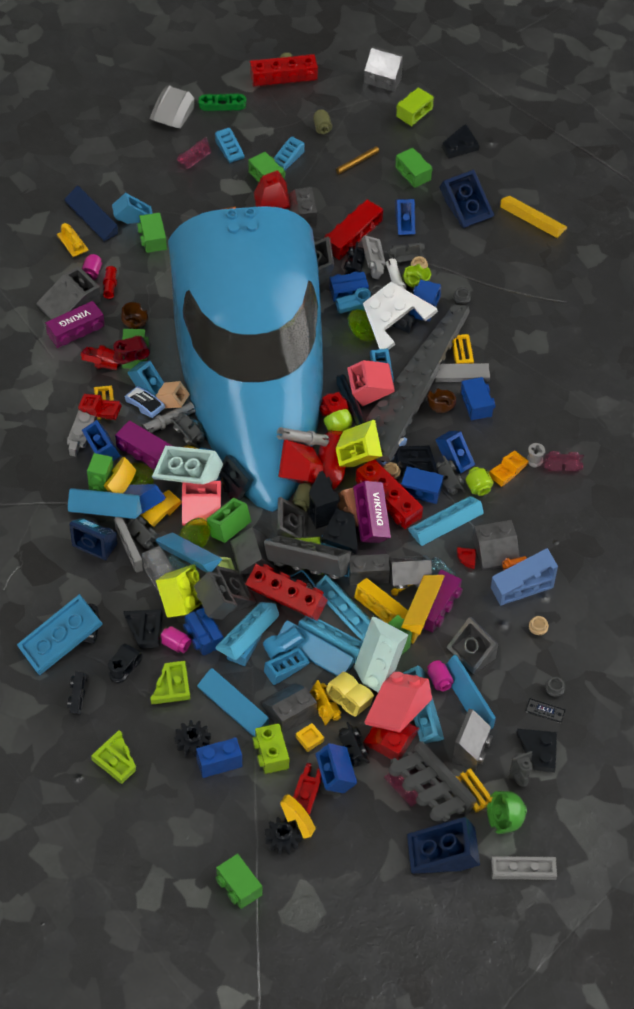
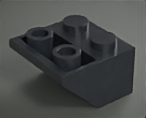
M323 471L319 472L309 492L308 515L316 529L329 524L335 510L339 509L338 503L340 502L338 493L332 489L330 478L326 477Z

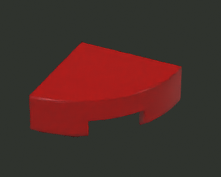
M457 547L459 561L464 566L475 569L476 549Z

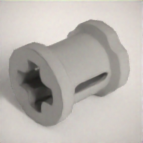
M540 443L531 444L528 448L529 455L527 460L529 461V466L537 468L543 464L542 456L545 454V447Z

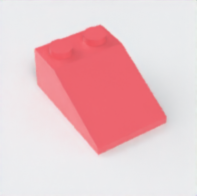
M393 672L383 682L365 719V725L401 732L432 700L429 679L417 675Z

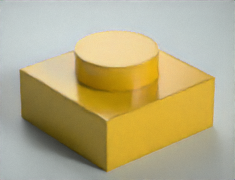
M313 723L295 734V738L307 752L324 742V736Z

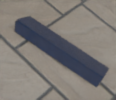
M76 186L64 199L103 241L118 234L117 224L80 186Z

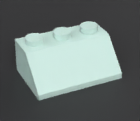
M165 446L152 478L206 484L217 480L223 463L216 451Z
M374 616L371 618L354 668L363 685L379 692L383 682L395 672L408 634Z

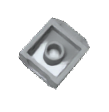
M169 85L161 92L150 119L181 129L195 107L194 97L189 91H183Z

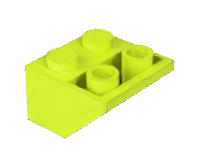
M375 420L343 431L336 446L339 466L355 467L382 457Z
M195 564L166 573L156 580L167 618L187 615L202 604L194 588V585L200 580Z

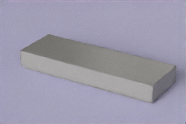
M489 363L440 364V370L435 377V382H462L463 380L483 377L485 382H490Z
M115 517V529L135 572L143 571L142 559L123 518Z
M491 857L492 879H557L556 857Z

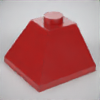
M276 170L262 176L254 191L256 207L290 208L286 181L280 172Z
M284 440L278 477L313 485L319 472L323 471L324 468L314 448L290 440Z
M410 723L401 732L372 727L363 743L390 759L396 758L400 760L418 733L419 728Z

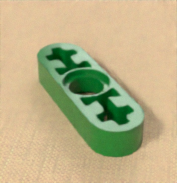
M204 94L198 98V106L203 111L243 110L246 107V97L243 94ZM219 101H226L225 104H220V103H218V102H219Z

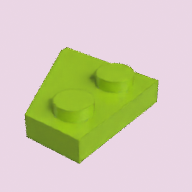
M185 661L165 663L162 675L157 681L154 694L151 696V705L190 700Z
M120 730L91 755L93 762L121 784L136 771V765L130 756V751L124 742Z

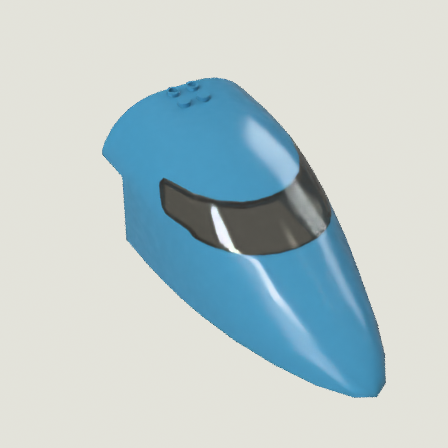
M262 206L209 211L185 221L172 233L168 240L174 321L182 372L187 391L190 394V401L195 407L193 409L196 410V417L211 449L215 450L222 460H224L226 455L234 457L253 479L252 484L244 495L257 507L273 512L278 509V498L282 497L289 501L300 484L278 477L284 442L283 439L277 438V435L282 436V434H277L278 428L283 427L305 432L311 430L317 433L320 421V405L323 393V346L319 272L313 229L298 214L278 207Z

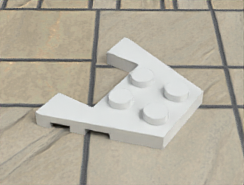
M393 282L388 283L363 303L379 349H391L395 345V342L385 330L412 309H415L424 321H427L438 312L436 307Z

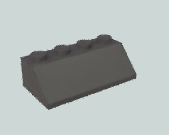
M281 535L264 540L267 560L273 561L274 565H291L292 569H308L310 573L318 575L326 573L329 574L330 578L340 579V577L348 573L351 551Z

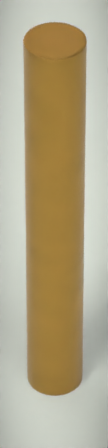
M375 146L336 168V172L341 174L379 153V148Z

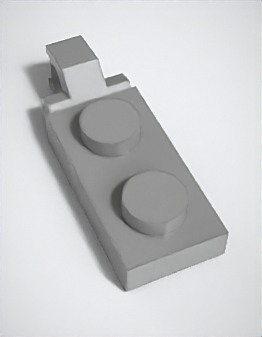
M364 235L361 240L367 265L371 269L372 278L379 280L380 276L384 273L383 270L386 265L380 239Z
M78 410L67 438L70 456L76 457L80 447H86L88 441L82 429L96 421V416Z

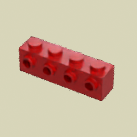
M315 54L250 61V75L253 86L318 80V66Z
M375 459L356 469L357 484L363 481L383 483L387 512L392 516L396 524H400L406 529L422 518L423 506Z
M255 564L245 583L250 590L316 621L319 619L328 601L323 596V591L315 587L311 590L307 588L306 583L298 579L294 582L290 580L291 577L283 572L277 574L273 572L274 569L266 564H263V566Z

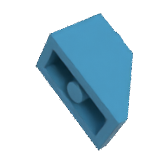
M124 193L112 204L114 217L126 224L139 223L140 215L153 214L150 205L127 193Z
M151 361L140 362L127 372L136 387L139 386L155 397L164 384Z

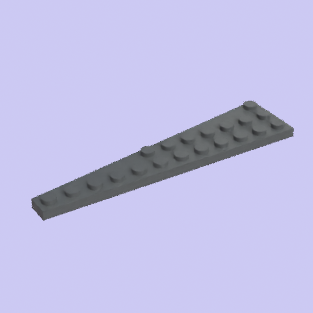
M452 305L393 382L395 392L382 397L365 419L366 422L375 420L382 457L375 460L392 461L399 448L398 443L400 439L404 438L406 434V427L411 425L413 414L419 410L420 404L423 402L440 370V363L444 362L447 350H450L452 347V340L458 336L459 330L470 313L468 306Z

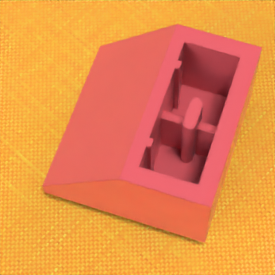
M363 360L347 368L352 395L362 407L395 392L388 363Z
M212 481L206 484L182 482V525L208 526L207 518L221 508V481Z

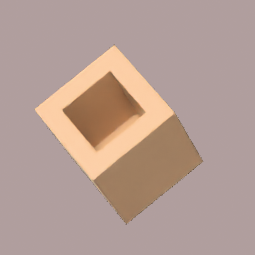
M181 381L165 382L156 394V397L165 404V409L181 408L190 394Z

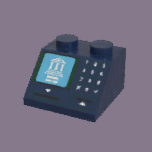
M81 518L73 520L69 524L72 546L103 560L108 559L118 544L117 533L114 530L102 527L94 521Z

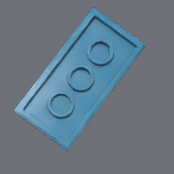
M79 594L20 641L17 646L35 671L41 675L101 627L103 623Z

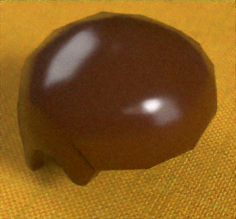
M126 303L122 307L121 320L130 329L143 328L148 322L147 310L144 311L140 303Z
M439 388L434 393L432 391L428 392V404L433 411L446 413L455 407L456 396L453 392L440 390Z

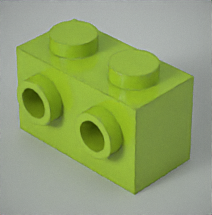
M418 87L413 92H410L404 100L399 101L396 107V117L413 126L433 109L434 96Z
M280 724L255 728V737H252L254 749L259 751V755H257L259 767H263L265 774L289 769V756Z

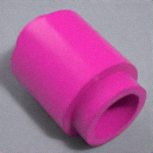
M90 254L85 258L82 270L92 280H96L102 266L101 258L95 254Z
M172 626L165 628L160 636L163 645L178 653H185L192 642L187 634Z
M440 660L430 663L427 667V674L437 691L449 690L454 680L446 665Z

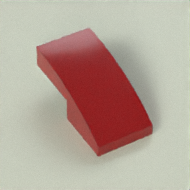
M84 394L78 409L96 417L116 420L122 405L120 401L103 400L101 395Z

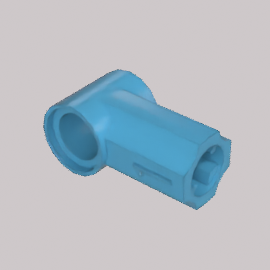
M359 288L355 294L336 298L335 303L338 313L341 314L356 309L365 311L363 303L371 297L370 290Z
M293 625L279 636L275 635L267 638L263 642V646L272 660L287 653L305 639L299 628Z

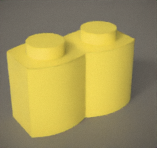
M342 672L330 681L325 691V694L333 702L340 704L347 713L355 717L368 708L374 698V694L369 688L359 684L352 675L346 672Z

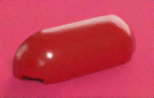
M328 431L325 433L329 438L323 439L329 440L328 445L320 446L318 457L324 466L323 472L326 477L330 478L333 490L341 483L346 469L344 466H339L336 446L343 433L342 431Z

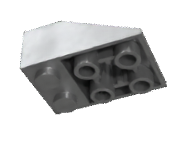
M77 266L63 274L36 305L52 320L91 301H94L95 304L100 302V287Z

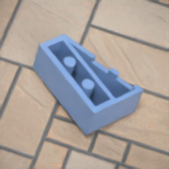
M547 548L492 576L490 588L500 606L554 588L558 565Z

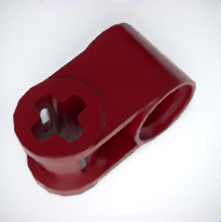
M139 335L118 340L113 345L115 351L113 359L117 364L143 360L150 354L144 338Z

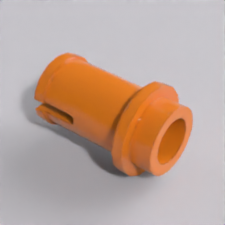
M527 557L506 558L505 561H502V568L506 570L527 559Z

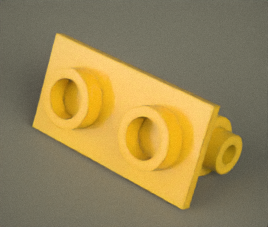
M63 223L61 225V232L57 236L70 254L75 257L89 251L75 230L69 224Z
M317 680L310 693L317 701L319 716L322 718L324 725H327L330 719L334 721L341 718V711L337 703L329 702L332 700L325 694L327 685L325 683L320 684L319 680Z

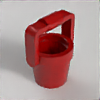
M100 345L98 349L86 347L81 352V359L95 363V368L117 370L119 364L113 359L115 351L104 345Z

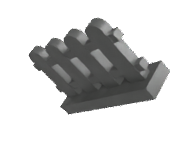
M423 741L417 743L412 752H406L404 758L400 760L394 758L390 762L389 773L392 776H403L402 787L407 791L416 790L418 793L416 802L420 806L429 805L432 808L430 817L434 821L443 820L447 822L450 819V815L456 812L459 815L463 814L465 816L471 812L477 801L473 794ZM414 768L419 771L413 775L408 772ZM430 783L432 787L426 790L422 787L423 785ZM443 797L446 802L439 805L436 800Z

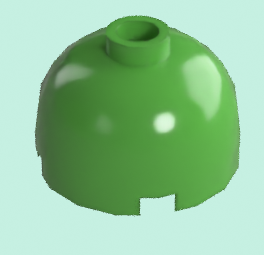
M510 791L493 792L490 797H493L492 801L487 804L489 824L491 827H496L498 831L495 832L498 834L516 831L522 826L527 813L522 799L516 793Z

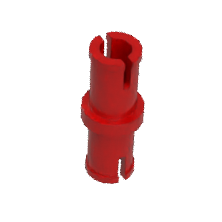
M114 266L106 267V274L103 279V297L106 299L114 297V289L117 285V270Z

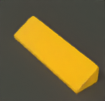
M512 196L501 199V208L556 238L567 229V226Z
M445 575L423 576L401 628L418 635L421 634Z
M368 578L357 584L354 598L381 620L389 623L397 615L405 619L408 610ZM413 632L411 636L412 644L416 641L417 637L419 636L418 634Z

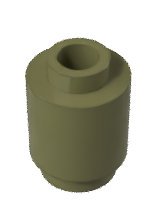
M323 109L317 110L313 116L316 131L319 134H327L332 130L330 116Z
M303 483L298 485L292 503L307 512L309 509V492L312 485Z

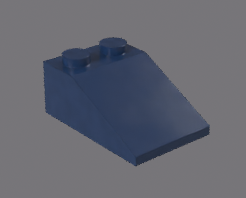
M475 170L444 180L439 188L446 204L463 228L495 216Z
M466 817L407 834L410 867L413 874L462 871L480 866L476 829Z

